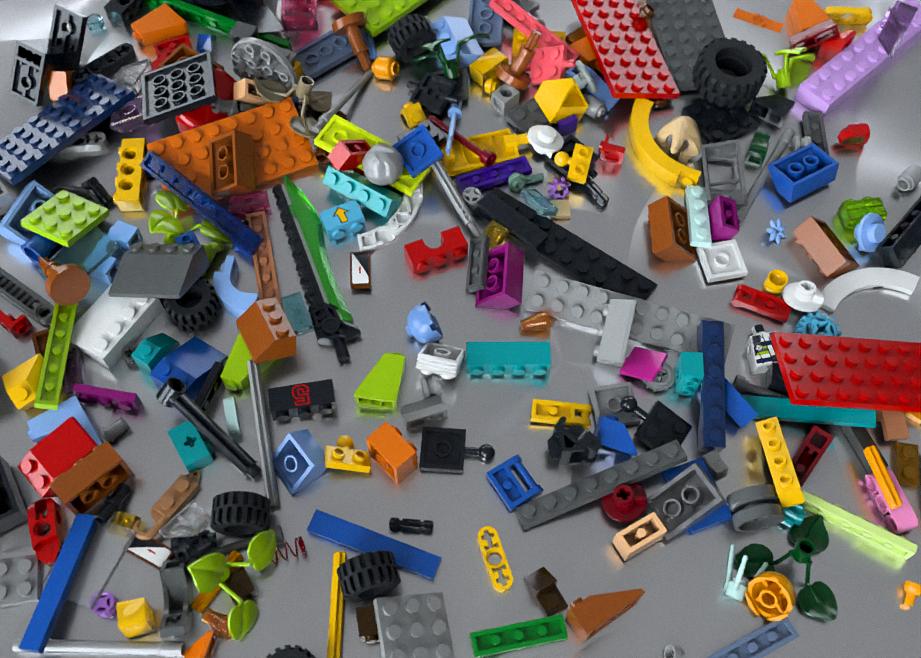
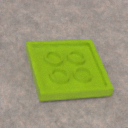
M63 189L20 221L22 227L69 248L110 216L109 209Z

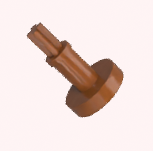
M355 12L336 20L332 24V28L336 36L347 35L353 49V54L355 57H358L361 67L365 72L368 69H372V63L367 53L369 51L368 46L365 44L360 29L368 23L364 12Z
M533 29L527 42L521 44L511 65L504 62L499 63L495 73L502 81L520 90L527 89L531 79L524 73V70L532 56L536 53L534 48L542 35L540 32Z
M47 256L44 259L42 257L38 259L40 261L38 265L43 269V274L47 277L45 284L46 292L54 302L59 305L70 306L80 302L87 295L90 289V278L82 268L75 264L60 265L58 262L51 261Z

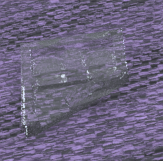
M192 500L158 532L164 538L195 536L207 528L212 518Z

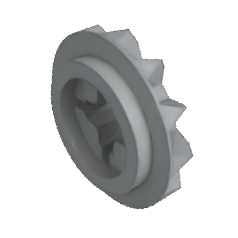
M665 362L662 366V371L658 373V375H662L660 381L657 378L653 382L642 380L646 384V388H651L654 392H664L673 385L675 373L673 368Z

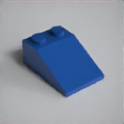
M194 336L165 356L149 375L155 385L160 388L169 377H176L182 380L187 387V395L194 400L215 361L224 364L228 356Z

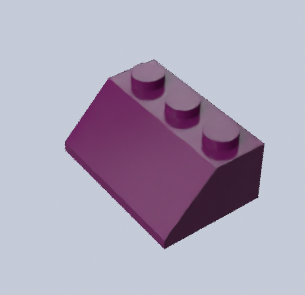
M510 242L489 250L486 288L476 291L475 306L480 308L509 309L522 303L525 253L523 250Z

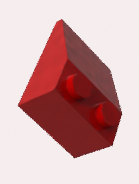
M70 417L30 449L18 465V468L42 498L58 497L49 484L58 475L65 473L73 467L76 461L90 454L97 446V443L75 417Z

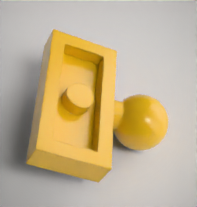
M576 143L572 158L563 151L555 155L554 161L556 165L560 167L567 164L570 165L566 180L585 184L594 148Z
M343 435L337 440V447L326 445L324 450L326 468L369 473L371 468L369 451L353 449V439L350 436Z

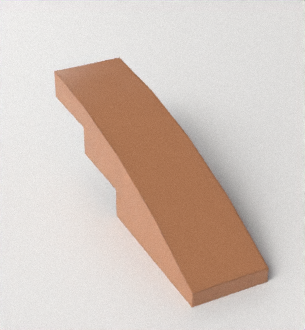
M876 410L877 422L882 424L885 441L907 440L910 438L904 412Z

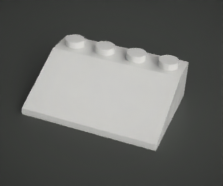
M110 285L74 325L70 346L111 370L121 359L122 349L128 344H134L164 309L159 298L110 297L108 294Z

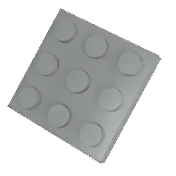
M443 592L376 598L373 601L382 658H455Z

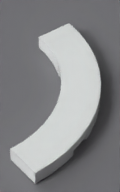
M423 182L412 197L404 193L400 208L389 219V222L371 231L357 235L360 252H373L397 240L410 228L422 205Z
M874 267L854 270L839 276L823 289L821 293L825 299L822 308L833 313L838 304L849 294L878 286L911 295L920 277L891 268Z

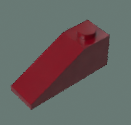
M815 425L811 427L791 458L800 487L803 486L834 439L832 435Z

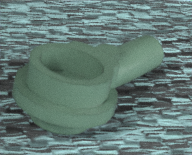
M513 173L508 179V185L511 190L518 191L525 184L544 180V175L539 173L527 176L522 173Z

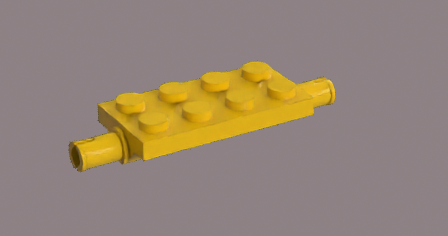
M510 128L465 137L482 150H490L495 153L496 160L493 165L520 157L518 152L519 146L530 144L527 138L528 133L512 134ZM456 140L452 141L449 156L445 152L446 143L439 147L445 155L440 161L444 164L449 176L486 168L480 162L478 155Z

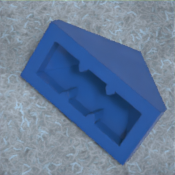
M198 34L196 51L203 53L210 50L214 58L216 34Z

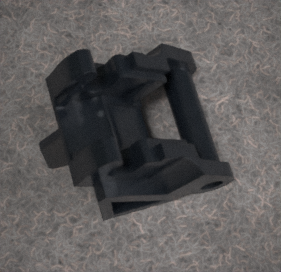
M561 417L554 428L553 435L547 441L550 459H558L559 465L581 464L582 461L587 464H593L596 461V451L601 446L600 440L580 425L572 424L570 429H565L563 424H565L566 418Z

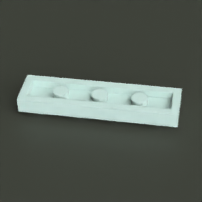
M687 185L685 197L690 246L710 248L712 240L706 187Z

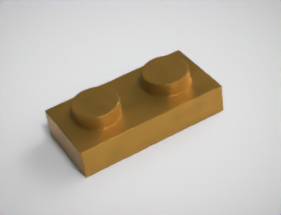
M895 442L893 444L894 475L900 486L917 489L920 486L918 445Z

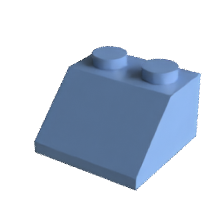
M308 429L289 432L272 455L274 471L292 495L319 478L327 469L325 466L324 450Z

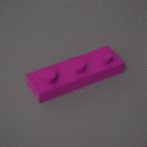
M74 383L72 392L83 403L96 402L105 407H110L111 405L119 406V408L127 411L131 409L140 410L142 404L136 393Z

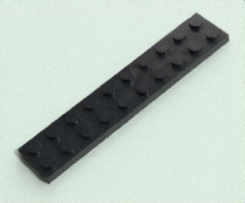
M494 187L491 192L549 235L548 240L535 251L478 207L473 211L475 218L581 283L647 301L657 289L658 284L497 187Z

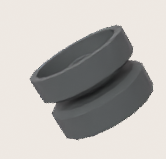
M761 484L745 487L734 491L726 498L730 511L735 512L732 516V521L736 531L750 532L766 529L783 522L785 519L781 505L775 504L779 497L774 485Z

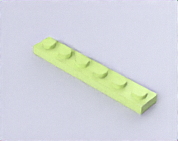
M802 490L805 499L803 505L805 511L813 515H822L823 520L905 560L916 554L918 545L911 543L908 538L897 536L883 526L874 525L860 515H853L845 511L842 506L830 504L824 501L821 496Z

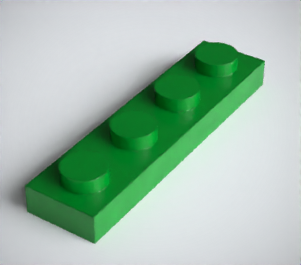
M563 614L472 632L470 633L474 658H481L567 640L568 634Z

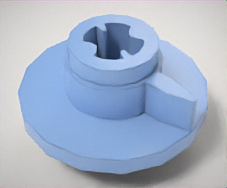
M876 213L865 215L854 229V237L859 243L858 251H876V248L886 236L883 219Z

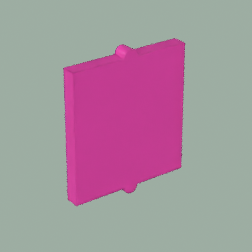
M635 346L630 355L625 358L626 361L619 372L622 375L653 382L659 371H662V366L668 355Z

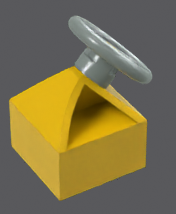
M580 60L576 61V67L579 71L577 75L567 79L543 81L534 96L550 123H558L560 120L575 115L578 119L577 122H579L589 107L580 90L587 85L592 93L595 94L598 91L590 73Z

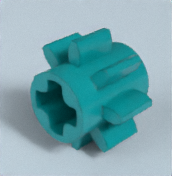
M804 503L782 508L785 519L781 523L790 528L794 524L800 526L807 513L803 509Z

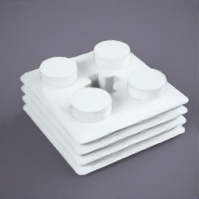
M427 342L418 353L416 368L421 370L423 374L431 375L436 373L440 374L444 379H453L457 377L464 365L466 351L465 349Z

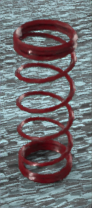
M298 536V539L295 538L296 555L292 551L289 544L285 541L286 559L282 555L279 548L276 546L277 550L279 551L280 555L284 560H287L288 558L287 546L289 547L292 554L295 557H297L298 552L296 540L299 544L302 554L307 553L302 536ZM277 550L275 551L276 563H275L274 560L272 559V562H273L274 564H277V562H278Z

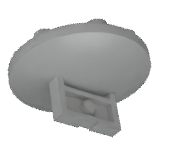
M253 37L242 38L233 46L231 51L233 71L241 80L244 78L251 80L255 78L273 80L281 83L285 87L286 93L293 87V84H298L296 73L292 67L298 59L297 53ZM294 90L288 97H292L296 91Z

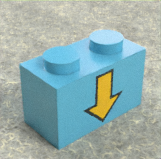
M356 200L319 212L322 227L329 241L340 239L345 235L353 232L356 233L366 228L364 216Z

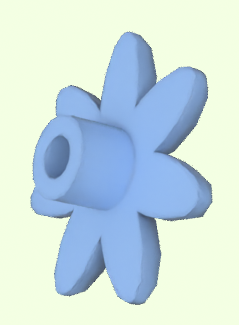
M777 219L776 223L770 220L772 228L766 229L771 234L769 241L775 239L776 243L779 244L781 238H786V234L782 231L787 226H781V219Z

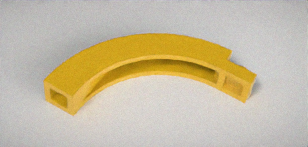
M636 98L629 121V138L640 162L653 175L675 187L677 182L685 186H697L702 172L670 158L654 141L649 129V117L654 102Z

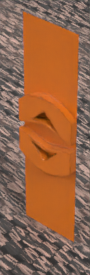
M738 8L733 15L734 18L778 33L781 32L784 25L768 19L766 16H760V14L750 13Z

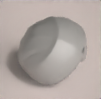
M386 143L374 145L367 151L362 160L366 178L373 184L380 186L394 184L401 177L404 168L402 155Z

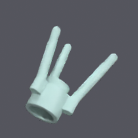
M731 544L726 582L723 587L726 589L724 594L735 600L743 601L748 586L745 587L746 582L741 579L748 556H743L737 576L732 578L735 544ZM767 562L763 563L755 576L765 571L768 566Z

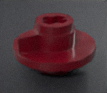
M637 482L629 486L620 485L614 489L613 493L602 497V505L606 514L613 520L632 522L645 512L647 495L643 487Z

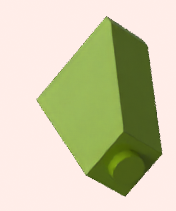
M238 333L220 376L224 386L233 391L237 389L245 391L250 386L247 361L252 360L240 333ZM275 360L259 363L260 373L262 374Z
M396 352L391 354L384 353L354 393L355 403L398 410L406 369V356Z

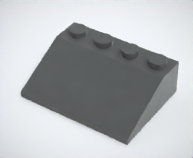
M135 243L131 245L130 249L122 257L110 287L109 296L180 299L210 267L204 245H196L194 243Z

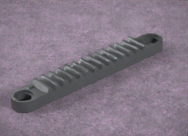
M0 267V295L43 325L51 324L54 306ZM51 310L48 316H40L42 311Z

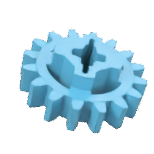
M816 311L814 315L811 312H808L806 316L803 315L795 326L797 328L795 333L816 335L818 333L817 335L839 337L842 331L837 330L840 326L839 324L833 323L835 318L828 319L827 313L821 316L819 311Z

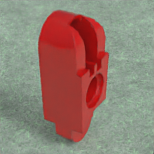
M42 498L28 506L27 520L32 548L36 553V558L44 564L50 565L56 563L62 549V543L64 542L62 512L60 506L52 498ZM50 528L49 533L43 536L44 531Z

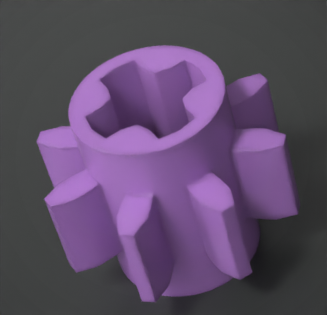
M554 176L552 183H547L551 187L548 193L549 195L554 193V200H557L558 197L565 199L567 193L571 194L567 188L571 184L569 181L565 182L564 176L561 179H557ZM560 185L562 190L558 191L557 186Z

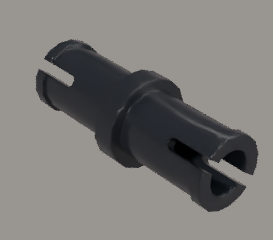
M119 483L111 496H107L104 499L103 506L93 516L94 521L101 526H105L112 515L121 509L122 502L132 491L130 490L131 487L126 483Z

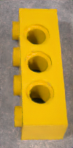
M145 138L122 139L121 147L118 149L120 161L117 162L118 177H115L116 193H113V202L117 204L120 212L144 211L147 177L145 176L147 142Z
M777 416L755 422L782 508L805 503Z

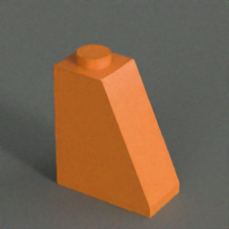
M793 0L789 9L795 35L830 19L814 0Z
M166 3L131 24L133 37L137 42L140 41L145 46L185 34L190 35L186 21Z

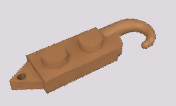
M200 469L186 475L181 474L152 506L151 517L156 523L148 532L139 531L141 521L137 520L135 522L133 533L138 539H152L169 522H172L200 490Z

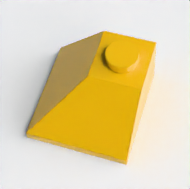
M41 353L2 376L6 392L18 410L26 412L34 407L44 359Z

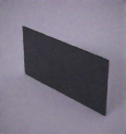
M235 0L231 2L247 24L257 26L259 34L286 31L263 0Z

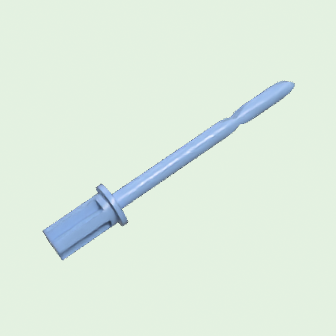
M462 100L459 105L451 103V108L448 110V117L451 119L445 148L448 156L451 152L456 120L462 117Z

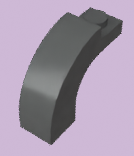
M177 559L163 561L159 573L164 595V613L159 627L160 639L167 637L171 639L178 638L181 635H185L186 631H191L193 608L191 607V580L186 566L188 562L182 563Z

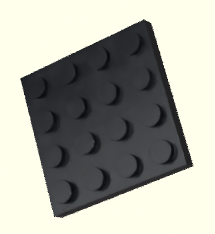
M210 50L141 75L143 121L146 126L218 101L213 55Z

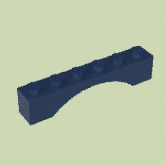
M702 320L697 327V350L699 353H703L704 377L701 381L698 451L711 452L716 449L717 452H721L726 448L724 321Z

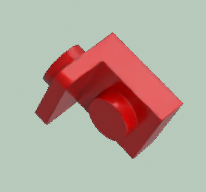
M606 135L605 141L601 140L598 149L601 152L600 160L622 165L626 148L610 144V135Z
M0 310V325L14 338H19L32 327L31 322L24 314L15 319L10 313L6 315Z

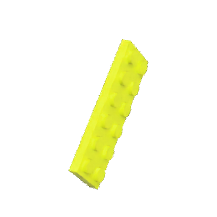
M336 114L333 115L314 139L316 146L329 153L340 140H365L371 148L378 143H386L393 146ZM363 164L357 166V168L364 171ZM404 166L401 177L390 186L412 197L431 171V166L415 178L411 177Z

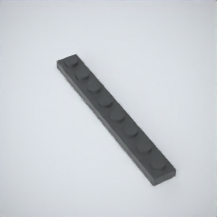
M676 439L515 508V511L524 530L611 494L620 485H632L688 461L687 454Z

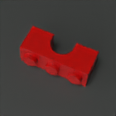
M456 226L441 232L440 247L429 248L425 245L423 239L404 245V255L413 274L423 273L432 267L442 266L449 261L461 259L468 255V243L460 227Z

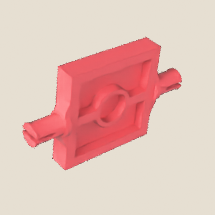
M560 45L534 48L536 53L532 56L531 63L524 70V72L530 71V84L541 85L546 80L564 79L567 68L576 67L577 61L576 59L567 60L568 47Z

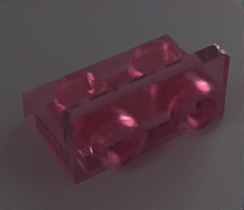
M267 190L229 197L231 213L236 214L237 217L245 219L246 214L260 211H265L266 214L272 213Z

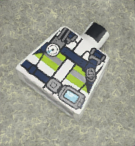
M758 324L751 328L753 335L749 337L745 344L751 375L766 373L772 363L778 364L770 339L773 332L766 333L763 325Z

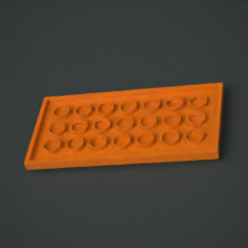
M291 96L284 98L281 103L272 102L146 144L163 189L176 192L184 197L188 203L187 211L198 208L203 199L204 201L208 200L204 202L207 204L232 196L211 195L209 140L234 129L252 135L255 187L318 166V161L309 139L298 135L290 127L291 118L299 117ZM198 195H202L201 201L197 200Z

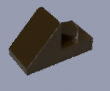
M544 566L524 577L526 584L546 617L554 616L568 608V604L556 586L557 579Z

